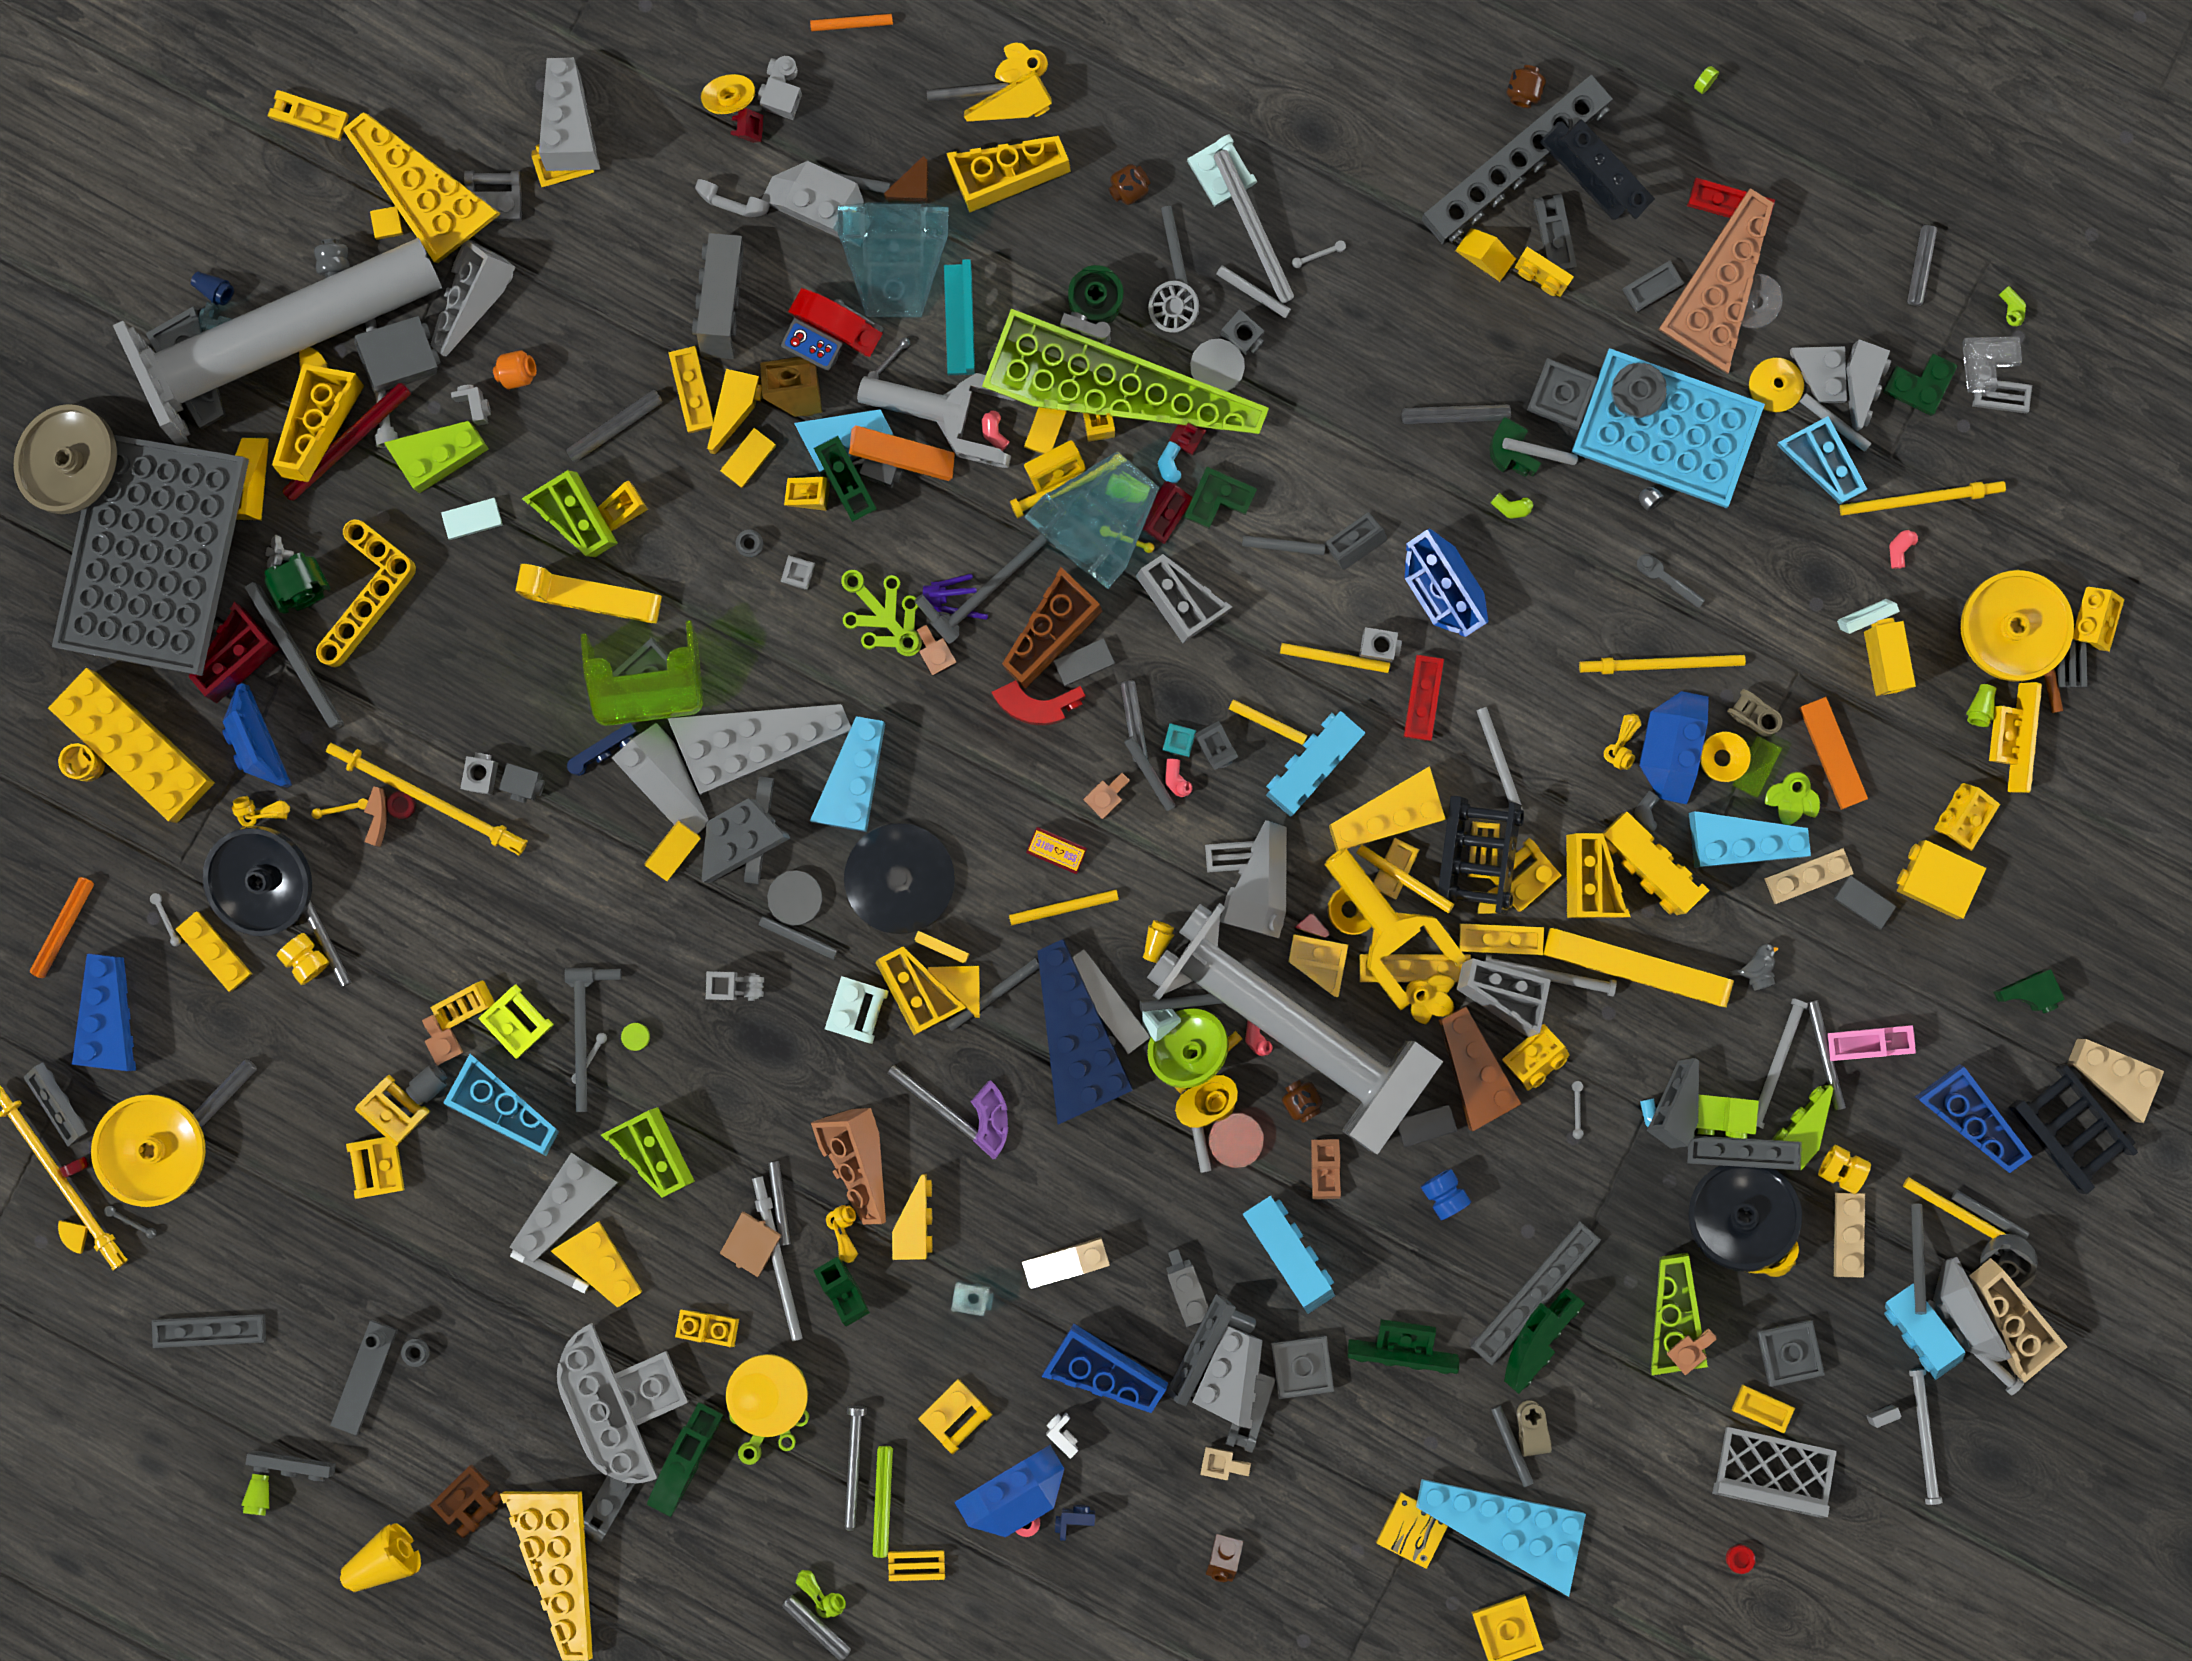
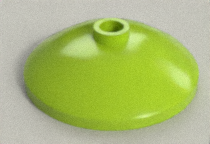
M1184 1009L1175 1012L1181 1019V1022L1159 1041L1155 1042L1151 1037L1148 1044V1060L1153 1072L1164 1083L1176 1088L1196 1087L1213 1078L1223 1066L1229 1048L1227 1032L1222 1023L1213 1014L1201 1009ZM1198 1052L1197 1056L1191 1059V1055Z

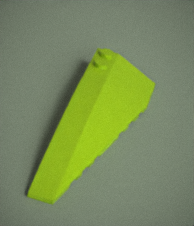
M1014 309L1010 310L982 387L1033 407L1098 415L1110 413L1114 417L1187 425L1189 422L1196 427L1253 434L1260 433L1269 409L1258 403Z

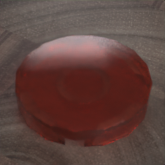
M1232 1113L1228 1118L1216 1121L1213 1124L1209 1133V1147L1212 1155L1221 1164L1230 1168H1242L1252 1164L1259 1157L1263 1148L1264 1135L1260 1125L1252 1117L1243 1113Z

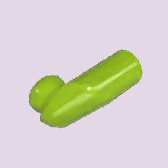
M2008 286L1999 296L2008 304L2006 316L2008 324L2019 326L2025 319L2026 304Z
M1500 493L1491 501L1495 508L1510 519L1526 517L1533 508V503L1529 498L1510 502Z

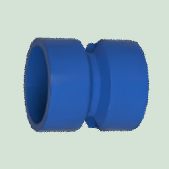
M1452 1169L1436 1175L1420 1186L1429 1200H1435L1433 1209L1440 1220L1456 1214L1471 1203L1465 1190L1456 1188L1458 1179Z

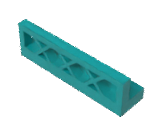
M964 259L962 264L944 265L948 376L975 374L971 259Z

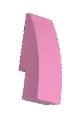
M1913 1025L1828 1033L1830 1061L1916 1053Z

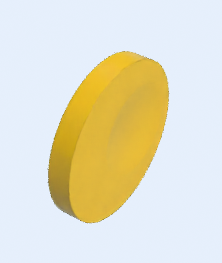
M773 1354L754 1356L743 1362L733 1372L726 1390L727 1408L734 1422L744 1431L760 1437H773L790 1430L802 1417L808 1401V1388L801 1371L788 1359Z

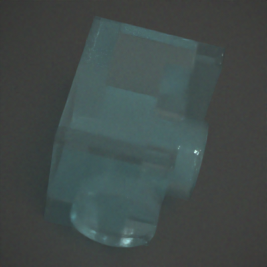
M957 1281L951 1311L985 1316V1311H991L994 1294L989 1293L990 1287ZM975 1293L978 1295L979 1301L973 1304L969 1301L968 1296Z

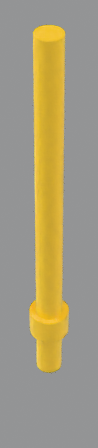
M2004 481L1987 484L1975 482L1970 483L1966 487L1840 505V514L1844 516L1967 497L1979 499L1984 498L1988 494L2005 492L2006 485Z
M1745 655L1614 660L1612 657L1601 658V661L1579 662L1580 673L1601 672L1602 674H1614V671L1745 666L1746 660Z

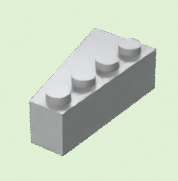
M574 57L547 58L539 145V155L546 171L600 170L581 75Z

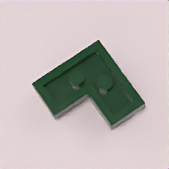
M1932 354L1920 377L1896 366L1883 389V393L1933 416L1958 365Z
M1206 467L1184 518L1209 529L1220 504L1246 515L1257 489Z

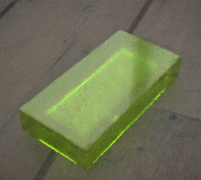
M1756 736L1749 749L1751 754L1749 767L1740 778L1734 780L1732 786L1758 798L1782 748Z

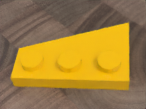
M600 1221L551 1250L553 1254L617 1308L642 1293L641 1288Z

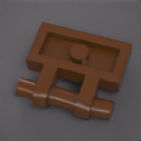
M471 1464L430 1506L448 1525L458 1518L463 1524L456 1531L462 1538H465L471 1531L475 1532L480 1527L479 1523L488 1514H493L498 1509L497 1505L502 1499L501 1493L497 1490L490 1497L483 1493L491 1484ZM476 1500L481 1506L470 1515L465 1509Z

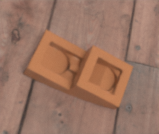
M374 786L364 810L365 813L374 816L365 842L381 847L387 822V800L385 790Z
M1339 1139L1311 1140L1312 1199H1340Z

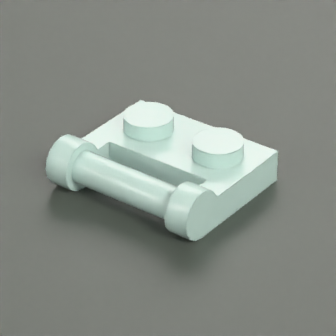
M1230 134L1220 138L1214 144L1187 159L1214 207L1232 198L1214 160V155L1217 152L1225 149L1228 151L1245 190L1257 183L1253 174L1250 175L1233 146L1234 141Z
M841 976L825 1029L873 1044L875 1036L872 1034L883 999H887L889 991ZM869 993L873 997L861 1032L855 1030V1026L865 994Z

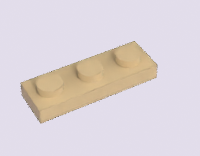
M1844 848L1764 879L1774 904L1850 876L1853 874Z
M1835 1193V1277H1864V1193Z

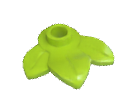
M1801 772L1788 774L1782 783L1772 785L1766 793L1765 804L1778 806L1779 818L1784 825L1795 823L1803 813L1815 818L1820 809V800L1817 793L1810 789L1809 778ZM1795 782H1801L1802 786L1799 790L1795 791L1792 789Z

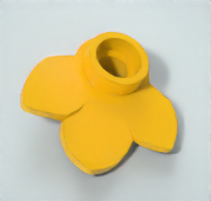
M1011 43L1004 47V52L1008 59L998 66L995 77L1000 81L1013 83L1033 70L1040 77L1047 70L1048 61L1046 56L1039 50H1029L1022 43ZM1037 59V66L1030 68V60Z
M1435 974L1426 981L1421 979L1411 981L1407 985L1405 993L1408 1002L1411 1004L1413 1018L1419 1023L1427 1024L1432 1015L1444 1017L1454 1011V1004L1447 993L1454 986L1455 980L1446 975ZM1424 991L1421 996L1416 997L1418 992Z

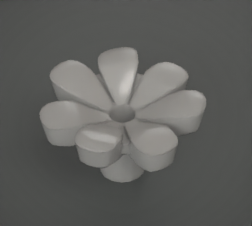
M274 535L271 540L272 548L267 547L266 556L270 557L267 561V568L281 565L282 560L289 561V558L294 555V551L283 548L281 537L278 535Z

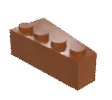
M1060 567L1053 583L1043 595L1041 603L1029 618L1027 626L1019 635L1002 663L1005 670L1025 689L1103 612L1100 604L1062 567Z
M1461 1007L1440 1019L1439 1024L1469 1130L1475 1131L1519 1106L1521 1103L1467 1007Z

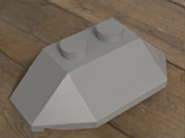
M809 161L772 176L761 199L768 202L770 207L858 247H861L871 225V220L858 184Z
M1958 1257L1943 1261L1933 1298L1938 1316L1943 1321L1945 1320L1951 1334L1964 1351L1997 1362L2010 1359L2012 1357L1986 1312Z

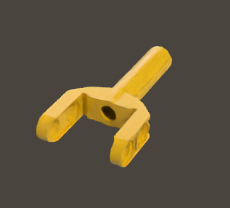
M1347 848L1340 849L1326 860L1324 864L1373 928L1367 968L1400 1010L1410 1003L1407 1000L1406 993L1380 958L1383 956L1386 958L1421 931L1420 927H1424L1443 954L1457 966L1467 960L1435 917L1395 912Z

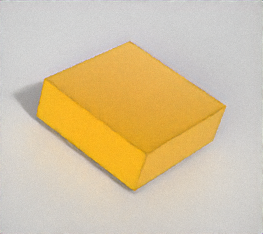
M396 206L370 211L376 240L404 235L400 212Z

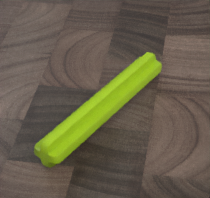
M879 1446L877 1449L873 1557L884 1558L888 1555L893 1448L891 1446Z

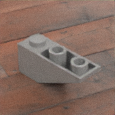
M1858 340L1853 344L1846 363V388L1852 428L1856 432L1862 429L1863 426H1868L1873 413L1869 408L1872 400L1876 401L1882 388L1878 383L1881 375H1886L1891 360L1887 359L1890 350L1862 340Z

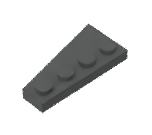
M193 306L147 332L146 335L157 353L203 331L197 310ZM218 388L185 402L199 428L202 430L226 416Z

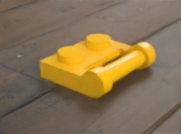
M1530 838L1515 853L1513 870L1530 855L1535 859L1533 863L1512 880L1510 892L1513 893V906L1518 912L1524 910L1562 876L1540 851L1538 845ZM1489 876L1498 887L1500 877Z
M387 1075L356 1106L355 1110L397 1146L431 1111L426 1106L421 1107L394 1083L396 1080L392 1076ZM386 1091L390 1093L414 1116L412 1118L407 1116L383 1093Z
M386 1137L346 1144L347 1152H350L356 1185V1190H354L355 1199L405 1190L398 1146H395ZM363 1149H368L374 1185L371 1188H367L361 1153Z
M957 1379L918 1420L951 1454H954L959 1449L958 1446L984 1420L988 1421L993 1414ZM972 1406L977 1412L950 1438L945 1431Z

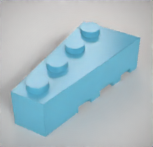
M856 716L810 822L867 832L885 729L884 721Z
M1696 811L1689 813L1694 868L1811 856L1808 828Z

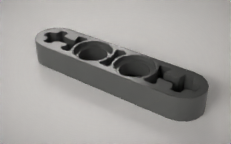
M760 776L756 801L763 807L766 814H770L774 778ZM764 853L746 863L745 883L759 884Z

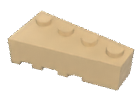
M1991 1258L1969 1276L1980 1301L2012 1356L2007 1360L2011 1370L2024 1383L2067 1348L2066 1344L2007 1273Z

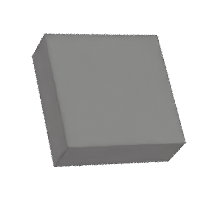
M788 555L780 582L808 590L815 563Z
M1892 1404L1866 1415L1869 1424L1877 1428L1902 1417L1898 1407Z

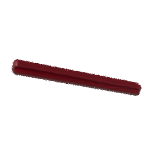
M398 383L328 447L308 482L293 479L283 488L282 492L292 501L297 499L410 396L411 392L403 383Z

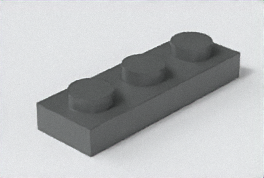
M44 1063L34 1066L24 1076V1079L69 1147L78 1142L88 1132L85 1124L71 1107L67 1095L61 1091L55 1082L53 1073L46 1068Z
M255 1450L247 1454L245 1464L254 1466L253 1470L257 1472L269 1473L270 1469L280 1470L281 1475L288 1477H297L299 1473L309 1475L308 1479L313 1481H325V1478L334 1475L336 1463Z

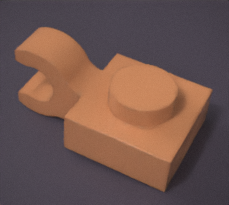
M927 625L917 630L926 648L919 652L932 676L957 663L943 638L936 642Z
M1121 773L1109 786L1102 781L1083 800L1104 819L1122 801L1117 793L1130 780Z
M434 1015L422 1020L426 1030L431 1035V1038L425 1040V1043L436 1065H440L463 1053L451 1028L442 1031Z
M1709 1328L1694 1341L1687 1335L1667 1351V1355L1684 1375H1687L1707 1358L1702 1350L1711 1345L1716 1340V1336Z

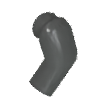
M1651 791L1647 792L1634 812L1636 820L1649 833H1653L1657 828V823L1654 821L1651 810L1660 799Z

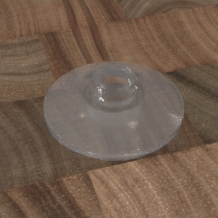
M1754 274L1743 321L1741 322L1742 326L1750 329L1762 328L1770 324L1778 316L1782 307L1783 294L1779 284L1770 276ZM1763 299L1762 306L1758 308V302Z

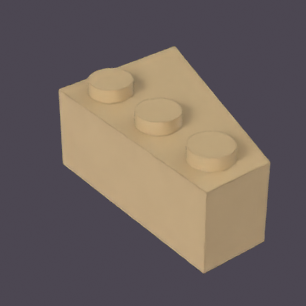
M2087 1039L2076 1040L2067 1063L2069 1067H2074L2092 1087L2106 1096L2113 1105H2116L2127 1114V1117L2133 1122L2144 1123L2164 1071Z

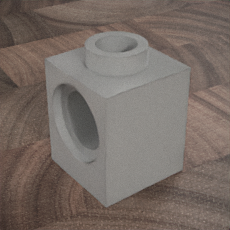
M1365 627L1359 657L1392 663L1394 656L1399 657L1402 640H1397L1398 632ZM1379 638L1386 640L1389 645L1388 651L1378 652L1374 647V641Z
M475 753L474 757L466 756L460 789L492 795L498 763L491 761L492 756L487 754ZM478 766H484L486 776L484 779L477 781L474 778V770Z

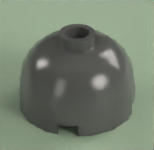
M2012 1234L1999 1235L1991 1239L1983 1248L1980 1266L1991 1258L2007 1273L2019 1289L2029 1286L2035 1279L2038 1264L2037 1255L2032 1245L2026 1239Z

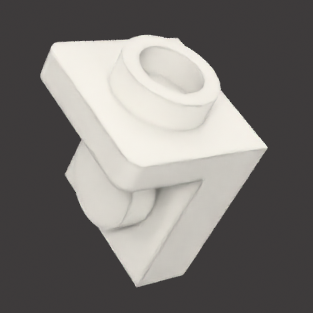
M1067 1413L1062 1417L1057 1414L1046 1425L1049 1428L1046 1435L1071 1459L1078 1452V1447L1075 1445L1078 1440L1068 1430H1065L1063 1433L1060 1431L1068 1422L1070 1416Z

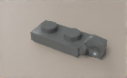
M1178 1248L1170 1250L1168 1255L1172 1266L1166 1267L1167 1276L1185 1325L1189 1327L1202 1322L1209 1307L1190 1259L1182 1261Z

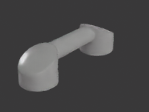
M698 179L695 186L699 195L710 205L745 217L763 216L768 213L770 207L768 202L755 197H749L747 205L718 196L716 195L718 186L702 179Z

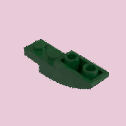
M1566 1288L1549 1308L1540 1303L1523 1326L1515 1341L1506 1367L1504 1382L1518 1394L1527 1388L1541 1368L1549 1363L1555 1353L1549 1347V1344L1560 1336L1563 1328L1571 1319L1579 1314L1580 1309L1585 1304L1569 1289Z
M698 1402L687 1425L682 1428L648 1499V1506L672 1518L699 1468L700 1460L724 1418L723 1414Z

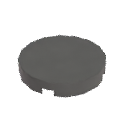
M1633 363L1621 369L1614 378L1611 387L1612 400L1618 410L1633 418L1649 417L1658 411L1664 403L1667 394L1666 381L1661 372L1654 366L1646 363Z
M798 870L787 871L777 876L770 885L767 894L768 907L773 916L782 923L793 926L803 925L812 920L819 913L823 902L822 889L818 882L808 873Z

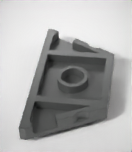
M748 798L707 821L702 882L711 883L789 840V834L786 831H782L775 824L776 821L770 814L764 812L763 807L755 799Z

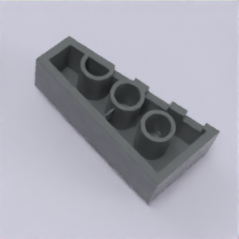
M709 233L708 243H703L702 260H705V268H700L699 285H702V292L696 295V310H699V316L693 319L692 326L693 335H697L701 357L734 359L735 349H733L731 336H736L737 331L736 312H733V309L739 308V287H736V285L741 284L744 252L742 236Z

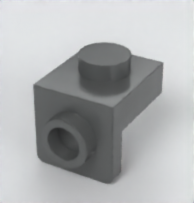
M1219 721L1194 734L1214 770L1225 768L1234 759L1238 758Z

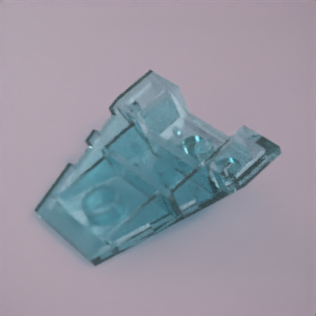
M866 202L838 206V236L843 245L866 317H922L948 237V206L927 203Z
M1117 451L1090 467L1087 471L1043 495L1024 518L1087 575L1106 589H1109L1127 568L1158 493L1159 486Z

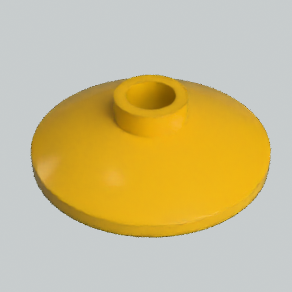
M742 75L721 76L712 80L704 87L701 93V101L703 106L712 113H734L751 103L755 96V87L749 78Z
M1770 358L1762 361L1754 368L1749 379V391L1752 399L1764 403L1763 409L1769 412L1789 410L1798 403L1804 390V380L1800 370L1794 363L1783 358ZM1775 379L1782 380L1783 386L1781 388H1777L1774 385Z

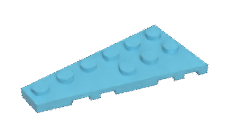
M1424 1479L1421 1480L1416 1504L1418 1509L1569 1597L1586 1516L1584 1512Z

